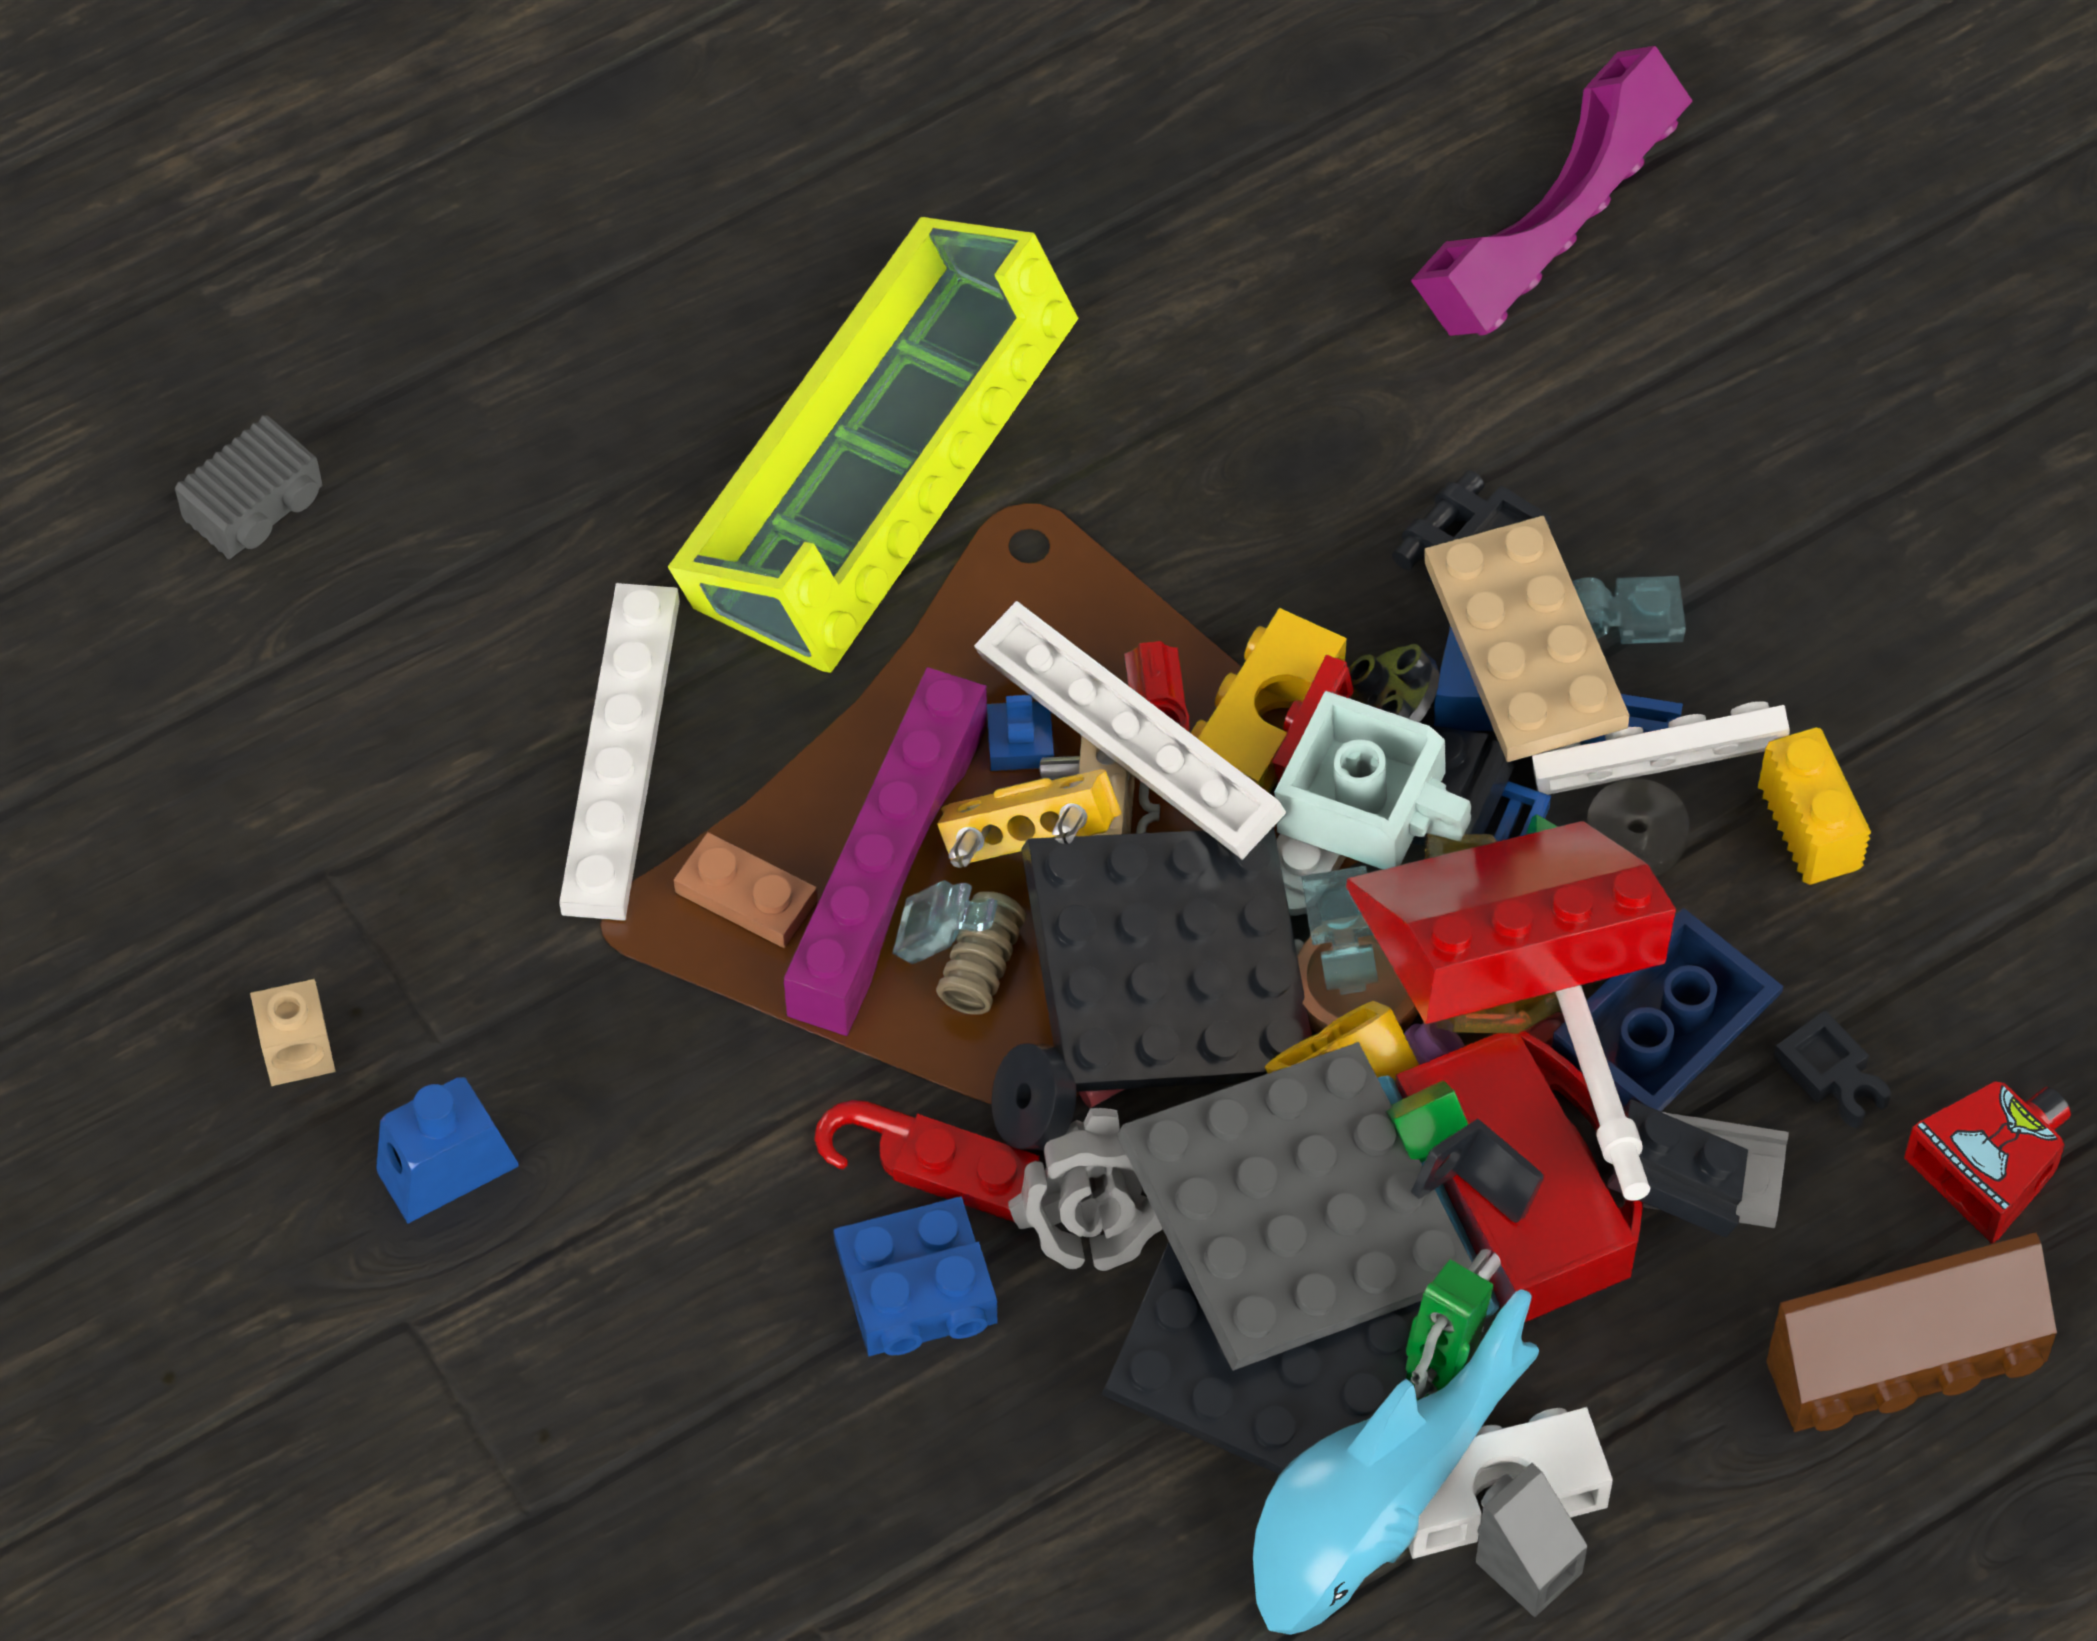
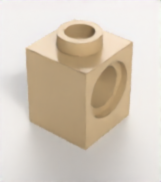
M315 979L250 993L271 1086L336 1072Z

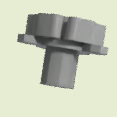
M1090 1108L1084 1122L1078 1120L1072 1122L1064 1136L1047 1142L1044 1146L1047 1168L1044 1171L1042 1162L1035 1161L1029 1163L1024 1170L1022 1193L1008 1202L1009 1210L1018 1228L1034 1227L1039 1234L1041 1249L1046 1256L1069 1269H1077L1085 1261L1081 1236L1090 1237L1089 1241L1094 1266L1098 1270L1107 1271L1134 1260L1140 1255L1146 1241L1163 1229L1148 1198L1141 1195L1142 1185L1117 1137L1120 1131L1117 1110ZM1062 1222L1068 1231L1074 1234L1061 1231L1055 1224ZM1103 1229L1105 1235H1098Z

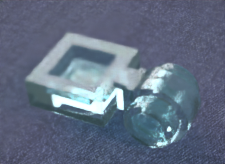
M1679 576L1617 578L1614 590L1615 597H1612L1611 591L1597 578H1581L1572 582L1596 638L1606 635L1610 630V626H1619L1621 644L1683 642L1686 627Z
M1365 866L1301 876L1312 944L1332 942L1333 950L1320 952L1327 991L1340 989L1341 995L1367 991L1366 984L1378 982L1372 944L1359 946L1358 942L1359 937L1374 934L1346 888L1347 878L1367 874Z

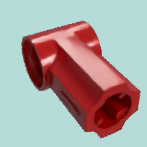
M1162 641L1139 643L1137 648L1124 654L1127 685L1190 733V719L1185 703L1178 648L1167 646Z

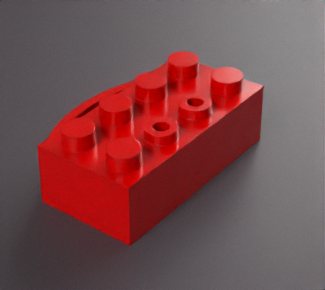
M1513 1026L1396 1074L1395 1083L1403 1099L1444 1080L1455 1091L1468 1124L1476 1119L1481 1120L1540 1170L1544 1176V1180L1525 1218L1519 1222L1510 1220L1458 1174L1443 1183L1476 1255L1483 1249L1491 1250L1490 1258L1494 1253L1500 1258V1266L1489 1279V1282L1494 1284L1493 1291L1501 1309L1515 1292L1520 1289L1528 1291L1532 1299L1525 1322L1631 1278L1640 1233L1642 1202L1639 1200H1628L1622 1194L1624 1205L1621 1208L1617 1207L1600 1177L1596 1162L1586 1142L1576 1127L1566 1117L1551 1091H1559L1576 1106L1597 1132L1600 1124L1584 1076L1570 1061L1536 1037ZM1449 1156L1443 1161L1440 1167L1445 1163Z

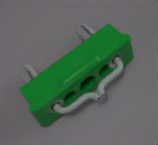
M1483 1249L1468 1269L1449 1259L1423 1293L1419 1314L1413 1319L1406 1347L1408 1360L1405 1370L1408 1373L1405 1379L1414 1385L1417 1401L1445 1388L1470 1362L1478 1348L1494 1284L1489 1282V1279L1501 1263L1496 1253L1490 1258L1491 1250Z

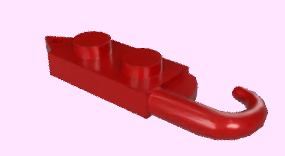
M860 1100L837 1103L827 1110L816 1125L814 1137L818 1153L823 1159L838 1169H844L848 1165V1160L835 1150L832 1140L834 1133L840 1127L854 1124L881 1133L880 1161L885 1172L891 1175L894 1181L948 1200L962 1196L964 1205L1014 1223L1015 1221L1009 1210L1008 1202L1022 1193L1026 1166L1035 1161L1040 1162V1156L1013 1148L1007 1144L920 1114H917L915 1118L869 1101Z

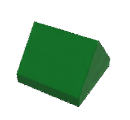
M1444 1080L1392 1104V1108L1386 1111L1410 1159H1419L1421 1163L1425 1162L1433 1147L1468 1125L1455 1091Z

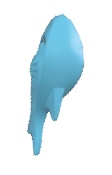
M1520 1289L1511 1296L1497 1314L1470 1362L1445 1388L1416 1401L1414 1385L1405 1379L1395 1387L1371 1419L1343 1428L1319 1440L1297 1456L1281 1472L1266 1499L1256 1529L1253 1550L1256 1604L1269 1631L1291 1635L1307 1631L1319 1625L1349 1601L1355 1590L1369 1574L1386 1562L1394 1563L1411 1544L1418 1531L1420 1514L1456 1467L1498 1401L1538 1356L1539 1348L1535 1344L1523 1342L1521 1339L1532 1299L1530 1292Z

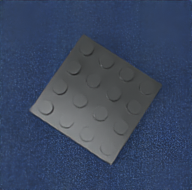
M1359 1042L1122 1125L1117 1136L1232 1370L1422 1301L1426 1287L1430 1282H1433L1449 1259L1467 1269L1472 1263L1435 1189L1420 1199L1411 1193L1423 1166L1419 1159L1411 1160L1386 1112L1392 1106Z

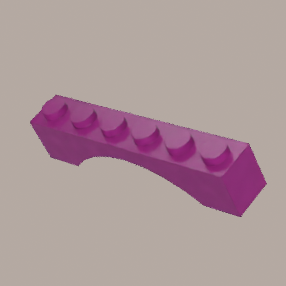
M1656 46L1617 52L1584 88L1580 121L1572 150L1558 179L1537 206L1520 221L1497 234L1445 242L1412 278L1411 282L1449 336L1473 333L1486 335L1501 326L1508 316L1506 310L1520 295L1533 289L1541 281V271L1555 256L1562 254L1575 243L1577 239L1575 233L1588 218L1597 215L1608 206L1611 201L1610 193L1622 180L1631 177L1641 169L1645 162L1643 156L1656 142L1663 140L1677 128L1678 121L1676 119L1692 103V99Z
M929 667L926 668L784 976L787 1017L848 1036L871 985L891 917L916 854L943 802L965 776L987 728L985 685Z

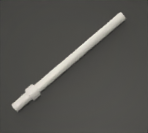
M1579 985L1555 991L1600 1124L1596 1135L1603 1157L1607 1162L1614 1165L1624 1197L1628 1200L1642 1199L1650 1191L1639 1157L1643 1145L1635 1122L1625 1116L1582 987Z

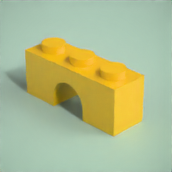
M1279 608L1267 628L1262 626L1256 628L1247 644L1244 654L1246 662L1238 675L1230 672L1225 677L1215 698L1216 710L1208 722L1199 720L1191 734L1270 793L1277 782L1272 762L1287 732L1268 724L1261 716L1273 709L1290 708L1296 699L1303 701L1325 655L1345 661L1347 638Z

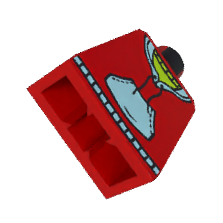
M1993 1082L1913 1126L1904 1158L1993 1244L2003 1235L2056 1172L2065 1144L2054 1130L2070 1118L2071 1112L2064 1098L2050 1087H2044L2024 1102L2005 1083Z

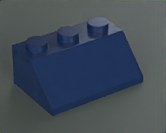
M1684 908L1674 917L1665 964L1611 977L1587 1000L1622 1107L1632 1099L1661 1112L1783 991V985ZM1564 1022L1554 1031L1552 1048L1570 1061L1582 1073L1566 1022Z

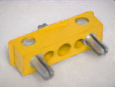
M1099 769L1055 780L1043 778L997 789L994 794L950 803L941 808L943 815L937 825L951 859V864L961 868L963 865L966 867L971 862L1020 852L1027 839L1057 837L1055 840L1064 844L1065 837L1069 844L1075 836H1091L1105 833L1113 819L1121 815L1122 812L1106 770Z

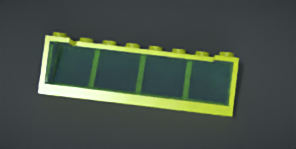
M920 217L669 564L670 572L693 609L820 671L832 673L1078 320L1035 233Z

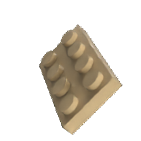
M1544 516L1425 548V565L1507 762L1628 728L1629 713Z

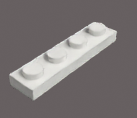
M1751 702L1732 709L1731 716L1706 720V716L1702 714L1686 715L1668 723L1669 728L1644 733L1641 727H1628L1627 729L1607 734L1605 736L1606 741L1582 746L1578 742L1546 751L1542 754L1532 755L1537 791L1549 795L1764 752L1769 741L1789 736L1790 729L1785 706L1769 708L1767 702Z

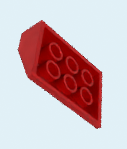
M1584 821L1347 878L1346 885L1348 892L1425 1024L1665 964L1676 908L1647 863Z

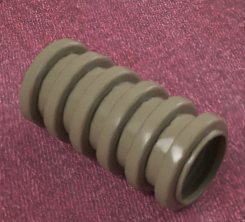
M979 892L973 896L970 904L971 910L967 912L963 921L965 927H962L956 938L958 944L953 946L950 953L951 961L946 963L943 971L944 978L940 979L936 988L938 996L948 1006L962 1013L984 1014L990 1010L993 1003L992 996L996 994L1000 985L999 979L1003 977L1007 968L1005 962L1010 960L1013 952L1012 945L1016 944L1020 935L1019 928L1023 927L1027 917L1025 910L1011 897L997 892Z

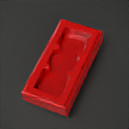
M1325 655L1304 700L1296 699L1289 708L1283 726V731L1287 732L1272 762L1278 783L1324 692L1328 691L1349 699L1351 698L1354 689L1345 661Z

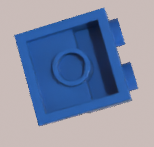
M962 1196L833 1229L835 1245L868 1357L884 1352L888 1355L906 1354L917 1349L923 1342L946 1336L957 1339L968 1338L982 1332L988 1325L998 1323L997 1298L980 1244L975 1241Z

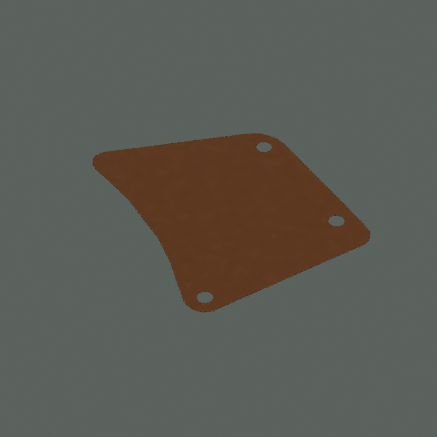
M1024 503L1008 506L993 514L978 529L912 634L858 700L745 804L667 860L632 881L626 920L602 919L600 924L602 936L611 947L624 956L938 1085L992 1105V1089L997 1070L1011 1049L1024 1043L1054 1046L1022 851L971 862L966 867L963 865L961 868H958L950 862L951 859L937 825L943 815L941 808L950 803L994 794L995 790L1042 779L1039 768L991 771L988 718L987 728L965 776L943 802L916 854L891 917L871 985L848 1036L787 1017L784 976L926 668L929 667L985 685L987 704L1006 703V696L1029 695L982 659L974 647L1016 601L1126 685L1125 653L1137 648L1139 643L1162 641L1167 646L1177 647L1185 703L1190 719V733L1199 720L1209 721L1217 708L1215 707V698L1223 680L1230 672L1238 675L1242 667L1061 511L1042 504ZM1033 529L1045 534L1050 543L1049 553L1046 557L1035 563H1023L1016 560L1009 551V542L1017 532ZM1289 708L1270 710L1264 713L1261 718L1268 724L1283 730ZM1051 712L1054 757L1080 756L1082 735ZM1134 777L1131 834H1136L1138 822L1149 813L1140 805V780ZM1278 781L1275 783L1274 787L1269 793L1273 797H1275L1274 791L1278 785ZM1149 788V802L1160 805L1159 821L1151 822L1146 828V833L1205 831ZM1276 823V824L1274 825V831H1275V837H1276V839H1277V837L1280 835V833H1277V823ZM707 832L817 887L818 901L785 948L675 893V877ZM1346 857L1331 883L1354 865L1357 860ZM979 892L1002 893L1019 903L1025 910L1027 917L1023 927L1019 928L1020 935L1016 944L1012 945L1013 952L1010 960L1005 962L1007 968L1003 977L999 979L1000 985L996 994L992 996L993 1003L990 1010L984 1014L962 1013L948 1006L938 996L936 988L940 979L944 978L943 971L946 963L951 961L950 953L955 944H958L956 939L962 927H965L963 921L967 912L971 910L970 904L973 896Z

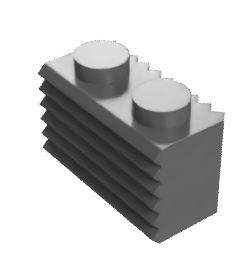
M264 415L259 423H253L251 428L244 430L240 437H234L231 445H225L222 452H216L212 459H207L203 466L197 467L194 474H188L184 481H179L175 491L181 516L185 522L190 523L194 530H198L201 536L207 538L211 545H215L219 552H223L227 559H231L245 547L247 549H254L261 545L270 535L273 525L291 510L293 512H300L310 506L315 500L319 488L323 485L317 458L268 415Z

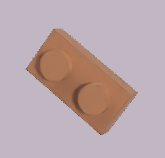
M709 832L704 836L674 879L675 893L782 948L786 947L818 901L817 887Z

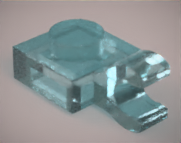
M945 880L908 897L905 902L893 954L911 964H915L951 947L960 929L984 931L991 928L998 901L991 898L982 903L969 901L971 885L967 883L952 885Z

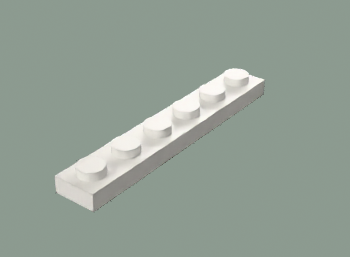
M616 583L560 897V908L563 916L626 920L680 602L678 588Z
M1018 601L974 645L982 659L1026 693L1032 695L1035 700L1242 860L1286 814L1279 800Z

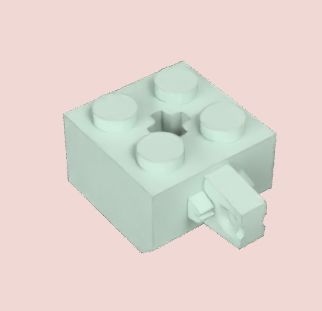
M1328 691L1324 692L1274 791L1275 798L1280 801L1286 811V814L1277 822V833L1383 870L1401 865L1414 836L1424 837L1426 833L1461 842L1471 820V804L1469 800L1446 791V785L1441 783L1446 773L1445 740L1430 726Z

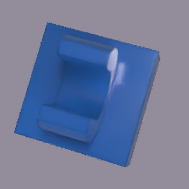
M1032 695L1006 696V703L987 704L991 771L1037 769L1040 767V761L1043 757H1054L1051 711L1038 701L1032 702Z

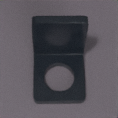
M1476 1119L1432 1148L1411 1193L1420 1199L1458 1174L1510 1220L1519 1222L1525 1218L1544 1180V1176L1540 1170L1481 1120ZM1449 1156L1445 1163L1440 1167L1443 1161Z

